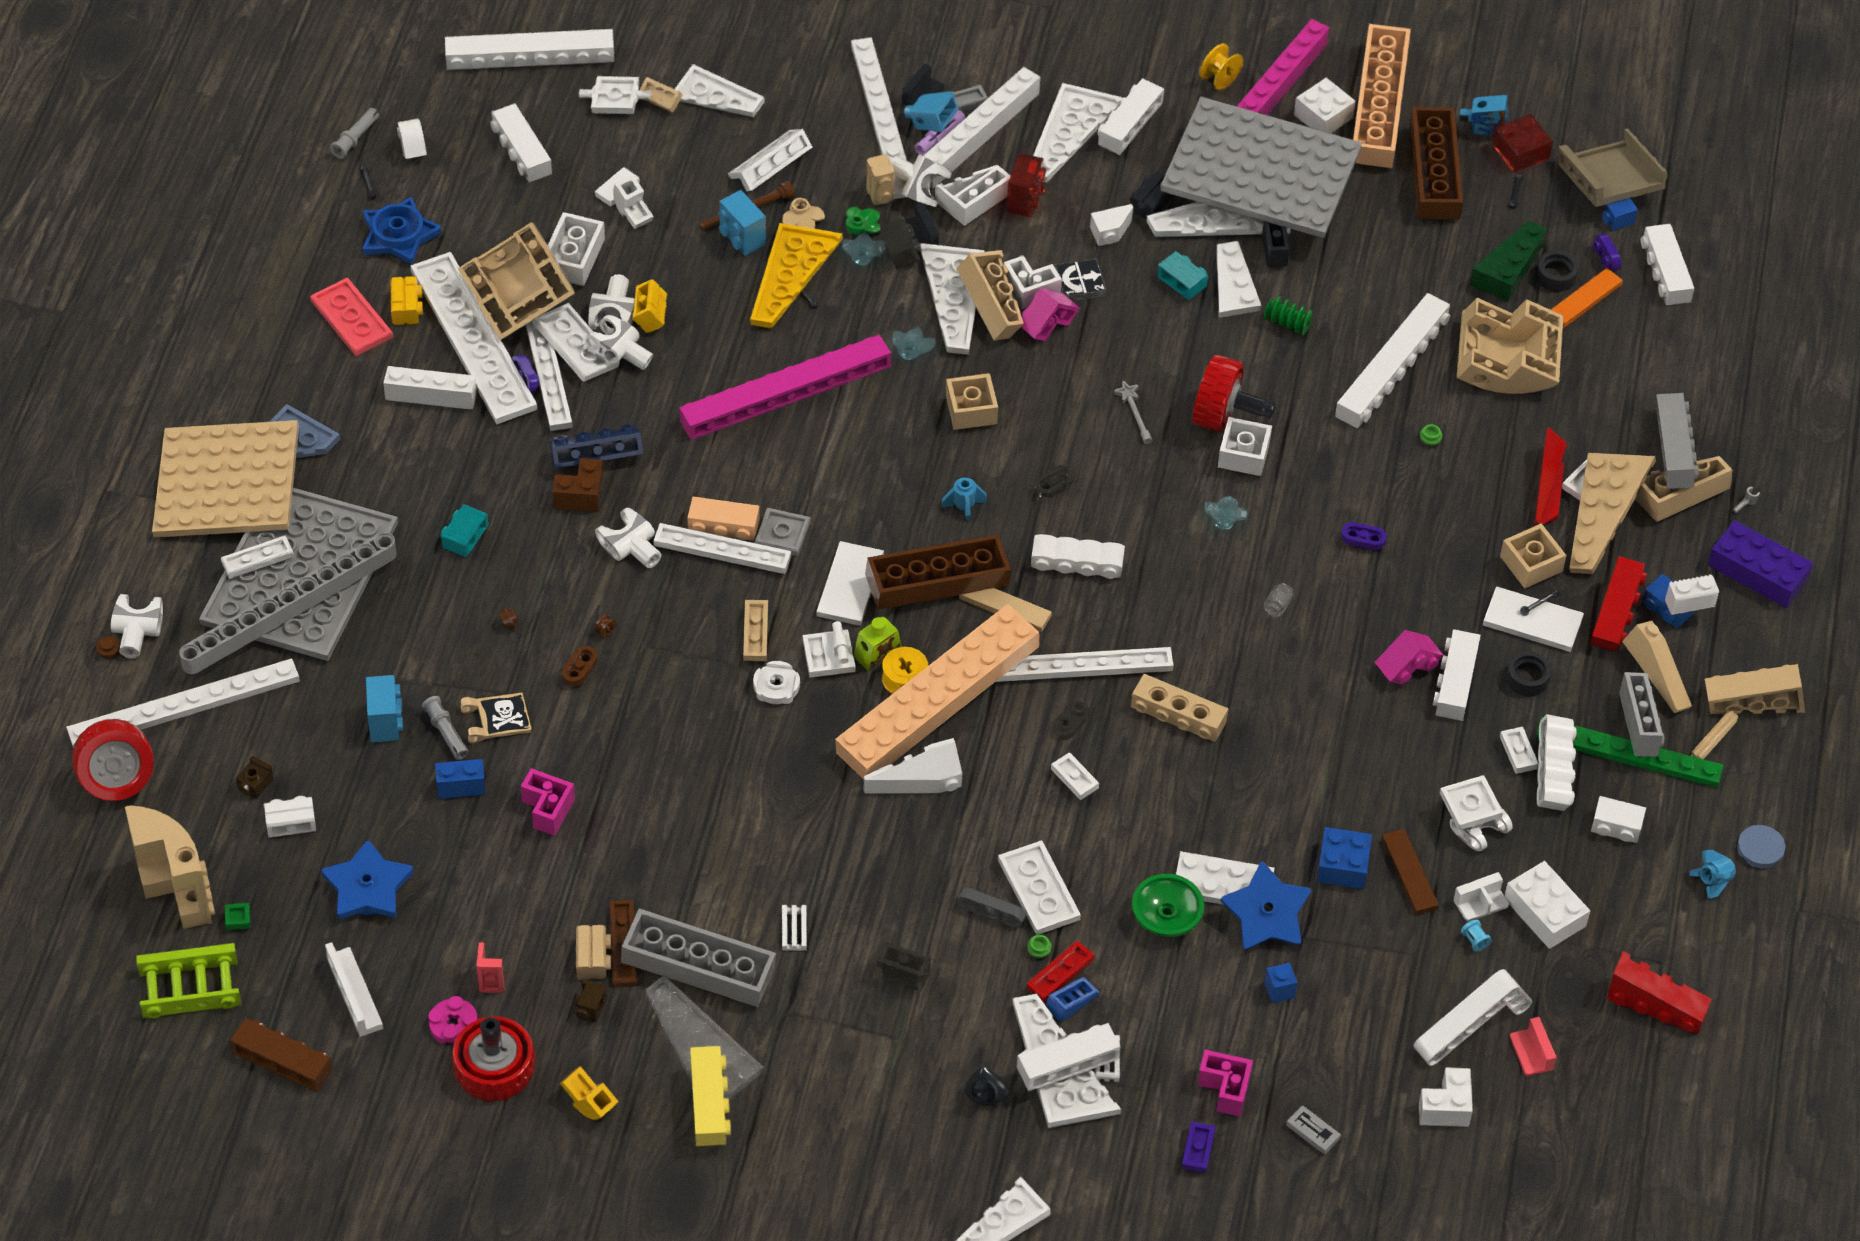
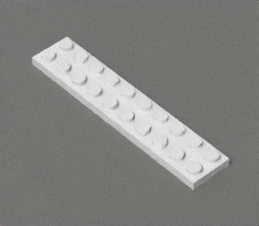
M449 252L411 265L413 276L417 278L418 285H422L423 294L467 373L476 377L477 391L495 423L499 424L537 410V403L502 341L477 304L478 300L459 272V266L452 253Z

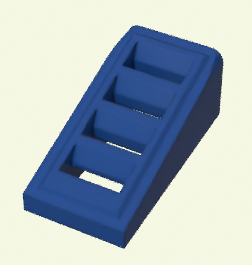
M1082 977L1049 995L1046 1007L1059 1022H1062L1096 998L1100 992ZM1079 988H1081L1086 994L1084 995V994L1079 990Z

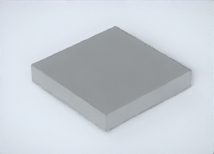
M767 508L755 544L791 551V555L799 556L811 517Z

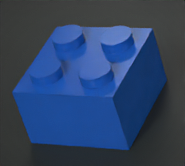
M1325 827L1317 882L1364 889L1372 834Z

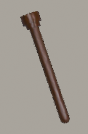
M787 181L780 184L776 191L757 198L752 202L758 208L779 198L782 200L795 197V191L792 184ZM719 215L701 222L699 225L700 229L706 230L720 224Z

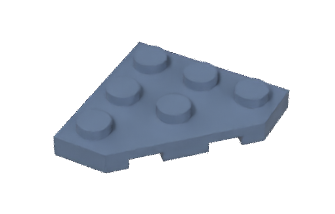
M288 404L270 421H298L299 432L296 458L327 454L340 440L339 433Z

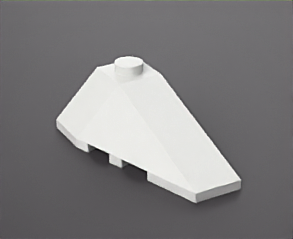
M954 738L924 747L925 752L915 757L910 754L904 757L905 760L896 766L889 764L864 776V792L941 793L954 791L962 787V770Z

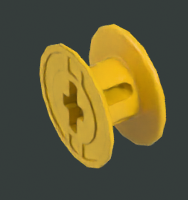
M1220 44L1213 48L1204 59L1200 68L1199 75L1202 79L1207 80L1215 75L1214 87L1217 90L1228 87L1236 79L1243 66L1242 55L1236 54L1227 58L1229 48L1226 44Z
M899 647L887 653L883 659L882 666L884 671L882 682L885 689L891 694L895 693L928 667L926 656L912 647Z

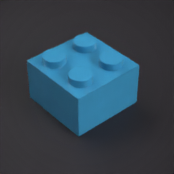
M741 190L719 201V230L724 237H727L732 242L736 250H739L746 256L766 245V216Z
M394 675L366 677L367 716L371 742L399 740V731H403L400 684H395Z

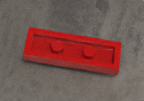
M1077 940L1027 983L1026 988L1033 995L1037 994L1041 1001L1045 1003L1049 995L1060 990L1092 963L1095 955Z

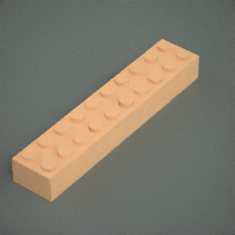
M1009 604L1005 605L835 739L836 754L863 779L864 776L892 764L1039 648V632Z

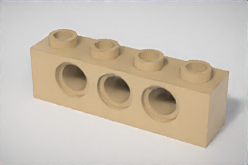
M1143 674L1132 693L1131 707L1138 712L1149 714L1162 722L1173 724L1181 730L1197 734L1203 739L1216 742L1227 722L1228 708L1146 674Z

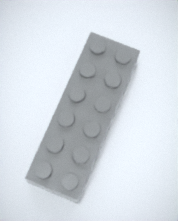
M638 909L622 945L621 963L759 1007L773 974L776 953L642 909Z

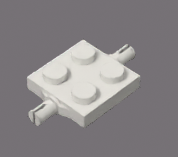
M597 76L593 89H580L579 97L592 98V113L634 114L635 104L638 99L650 100L651 91L638 90L640 84L639 77Z

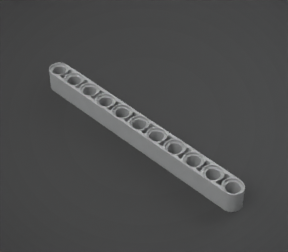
M382 532L187 643L181 647L179 653L183 671L188 674L200 672L391 562L396 557L394 536L391 533Z

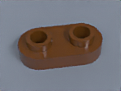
M582 646L574 652L562 669V679L565 684L579 686L585 681L598 661L597 652L594 648Z

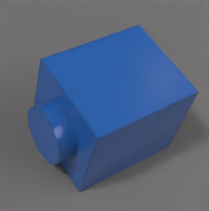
M1630 198L1605 204L1602 219L1612 231L1635 224L1638 209Z
M1286 963L1267 968L1264 984L1271 1002L1275 1003L1295 998L1297 980L1291 964Z

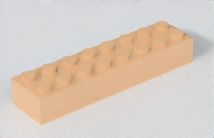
M1369 24L1353 138L1354 141L1362 143L1361 151L1356 160L1357 164L1393 167L1411 29Z

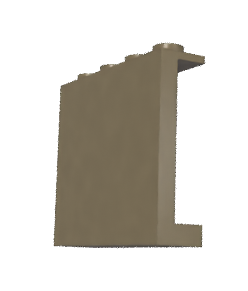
M1625 129L1624 141L1578 153H1573L1567 145L1559 146L1558 165L1595 207L1665 189L1666 169L1657 162L1656 158L1647 151V148L1638 141L1637 137L1629 129Z

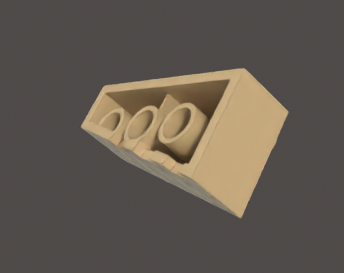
M1002 250L971 253L956 268L993 340L1010 339L1024 324L1017 300L1013 299L1012 296L1013 286L1007 280V266L1003 265L1001 260L1004 257Z
M1720 456L1697 461L1699 477L1694 478V488L1667 489L1665 472H1660V470L1652 471L1647 476L1645 482L1639 487L1635 500L1658 522L1730 489L1732 469Z
M1798 664L1783 665L1770 669L1762 668L1757 671L1738 672L1705 679L1710 714H1726L1728 711L1741 714L1743 710H1749L1753 714L1762 713L1763 710L1775 709L1776 713H1786V709H1796L1797 713H1805Z

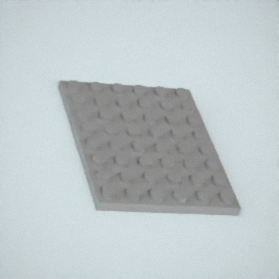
M1200 97L1163 179L1160 191L1324 238L1361 151L1362 143Z
M293 488L289 530L245 532L235 552L286 536L293 550L294 557L231 579L228 578L226 571H224L199 618L200 625L215 628L382 532L393 534L398 524V517ZM373 572L255 640L329 661Z

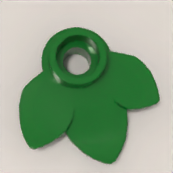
M851 207L847 210L845 225L849 233L860 235L863 231L878 233L883 230V227L877 223L880 218V213L877 210L868 208L862 211L858 207Z

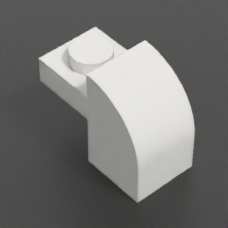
M419 119L398 122L399 128H397L401 139L404 157L407 159L427 155Z
M631 175L614 183L613 196L621 216H626L633 228L636 229L653 221L654 216L642 200L644 190L635 177Z

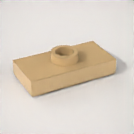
M646 77L639 90L651 91V99L643 100L672 113L683 96L680 91Z

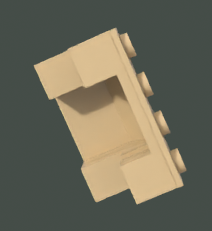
M532 222L478 258L475 257L458 268L478 300L477 304L500 340L575 294L565 273Z
M1476 298L1462 311L1457 378L1485 390L1508 394L1531 393L1556 386L1559 383L1563 315L1527 299L1513 313H1510Z
M139 806L125 807L145 898L148 899L174 892L183 929L203 924H212L211 915L215 914L205 861H199L195 844L188 832L178 822L159 811Z

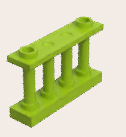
M234 943L136 956L140 977L146 976L148 1000L140 1001L143 1018H158L163 1015L217 1008L229 1009L241 1005L239 988L232 989L230 965L237 964ZM220 967L222 991L207 992L206 968ZM195 970L197 994L183 995L181 972ZM171 973L173 997L158 999L156 975Z

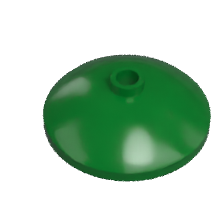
M1158 874L1147 878L1136 888L1132 899V911L1137 922L1147 931L1158 936L1176 937L1190 932L1199 924L1204 912V899L1200 890L1190 880L1175 874Z

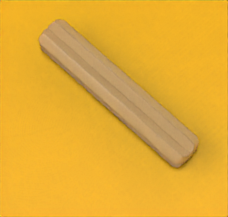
M1728 711L1695 747L1691 756L1704 759L1737 722L1738 715Z

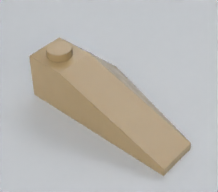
M1653 621L1637 624L1622 642L1643 671L1648 674V678L1674 713L1690 709L1692 705L1665 638Z

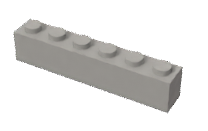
M1683 393L1657 394V419L1667 489L1694 488V478H1698L1699 473L1693 429L1691 427V415L1689 414V402L1684 401Z

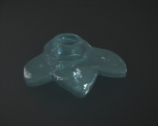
M866 232L861 233L854 241L844 239L842 243L843 250L851 256L852 261L857 265L869 264L874 257L880 256L884 252L886 246L884 240L873 242Z
M918 326L906 334L895 330L892 335V343L898 348L899 356L905 360H913L919 354L930 352L936 342L935 338H924Z
M1231 496L1222 497L1218 503L1207 501L1204 505L1205 513L1213 517L1215 526L1220 529L1231 528L1235 521L1245 520L1249 513L1246 509L1238 508V501Z

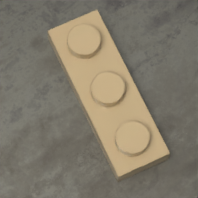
M745 600L743 661H767L768 600Z

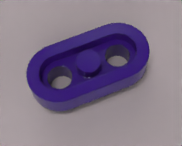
M1607 234L1596 236L1595 241H1593V248L1600 255L1604 268H1608L1611 271L1619 270L1621 268V259Z
M525 355L513 356L512 361L529 391L535 392L540 381L538 375L535 374L531 367L530 360Z
M1349 522L1343 526L1341 538L1344 543L1351 546L1380 550L1386 544L1387 535L1379 527Z

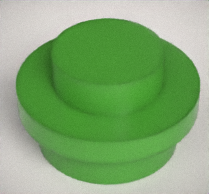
M1429 424L1421 430L1420 439L1427 445H1437L1442 440V432L1438 426Z
M1035 935L1029 940L1027 949L1033 957L1044 958L1050 954L1052 945L1046 936Z

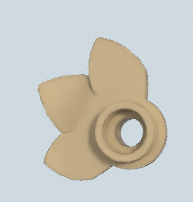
M804 198L793 200L790 210L783 215L784 224L815 229V221L825 219L823 211L819 207L811 206Z

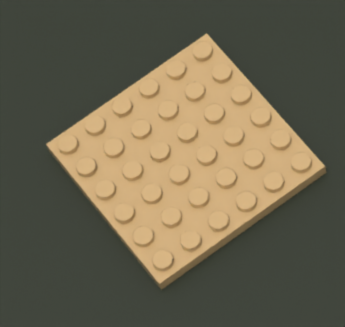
M298 421L165 428L152 528L153 536L171 537L289 530L299 432Z

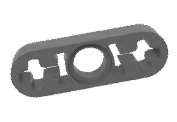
M971 888L962 889L957 899L958 904L962 908L1012 927H1020L1026 916L1025 911L1021 907Z

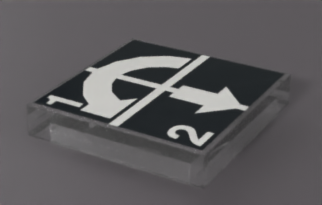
M1097 258L1055 265V269L1062 279L1061 293L1066 295L1071 301L1107 295Z

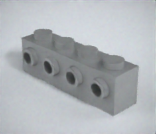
M1625 672L1619 694L1634 755L1658 757L1659 749L1664 745V734L1660 726V718L1657 714L1656 702H1654L1648 674Z

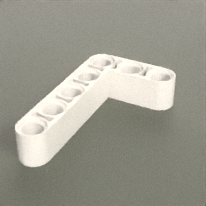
M1502 969L1491 976L1425 1032L1414 1043V1048L1428 1065H1434L1505 1005L1514 1014L1519 1015L1531 1006L1532 1000L1505 969Z

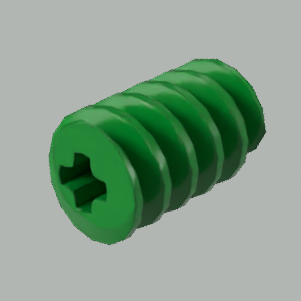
M1278 296L1276 300L1272 298L1266 306L1264 319L1269 320L1271 318L1272 323L1279 321V326L1284 327L1286 325L1288 330L1294 329L1295 333L1299 334L1302 332L1304 336L1311 324L1313 310L1310 309L1305 314L1304 306L1298 311L1297 303L1289 307L1288 299L1282 304L1281 296Z

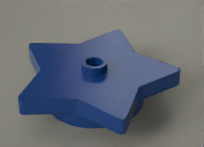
M411 197L400 204L387 205L380 210L363 211L364 220L370 230L363 246L364 255L391 253L401 260L413 264L420 245L441 234V226L423 218L416 209Z
M370 841L364 843L351 861L322 869V876L338 892L337 915L339 920L355 914L371 915L376 913L395 918L396 893L414 873L413 866L384 860Z
M1261 862L1247 887L1222 896L1220 901L1240 921L1243 950H1248L1269 939L1299 946L1301 944L1297 913L1310 894L1311 889L1282 883L1264 862ZM1264 905L1270 906L1272 911H1266Z

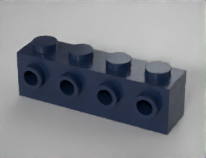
M624 425L619 430L613 431L610 428L600 429L595 434L581 432L577 433L576 437L571 438L557 436L553 441H549L552 463L555 469L579 465L580 458L601 459L604 461L644 454L641 432L638 427L633 425Z

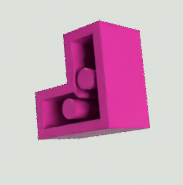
M1041 288L1033 296V301L1029 307L1022 312L1021 317L1024 324L1021 327L1034 339L1046 341L1057 323L1068 326L1080 308L1063 293Z
M1404 630L1375 663L1390 682L1402 685L1410 680L1412 673L1416 669L1425 671L1434 669L1444 655L1429 636Z
M531 768L521 785L522 802L535 807L532 811L533 828L555 836L575 801L574 784Z
M1204 1050L1198 1086L1220 1090L1217 1112L1241 1117L1253 1060Z

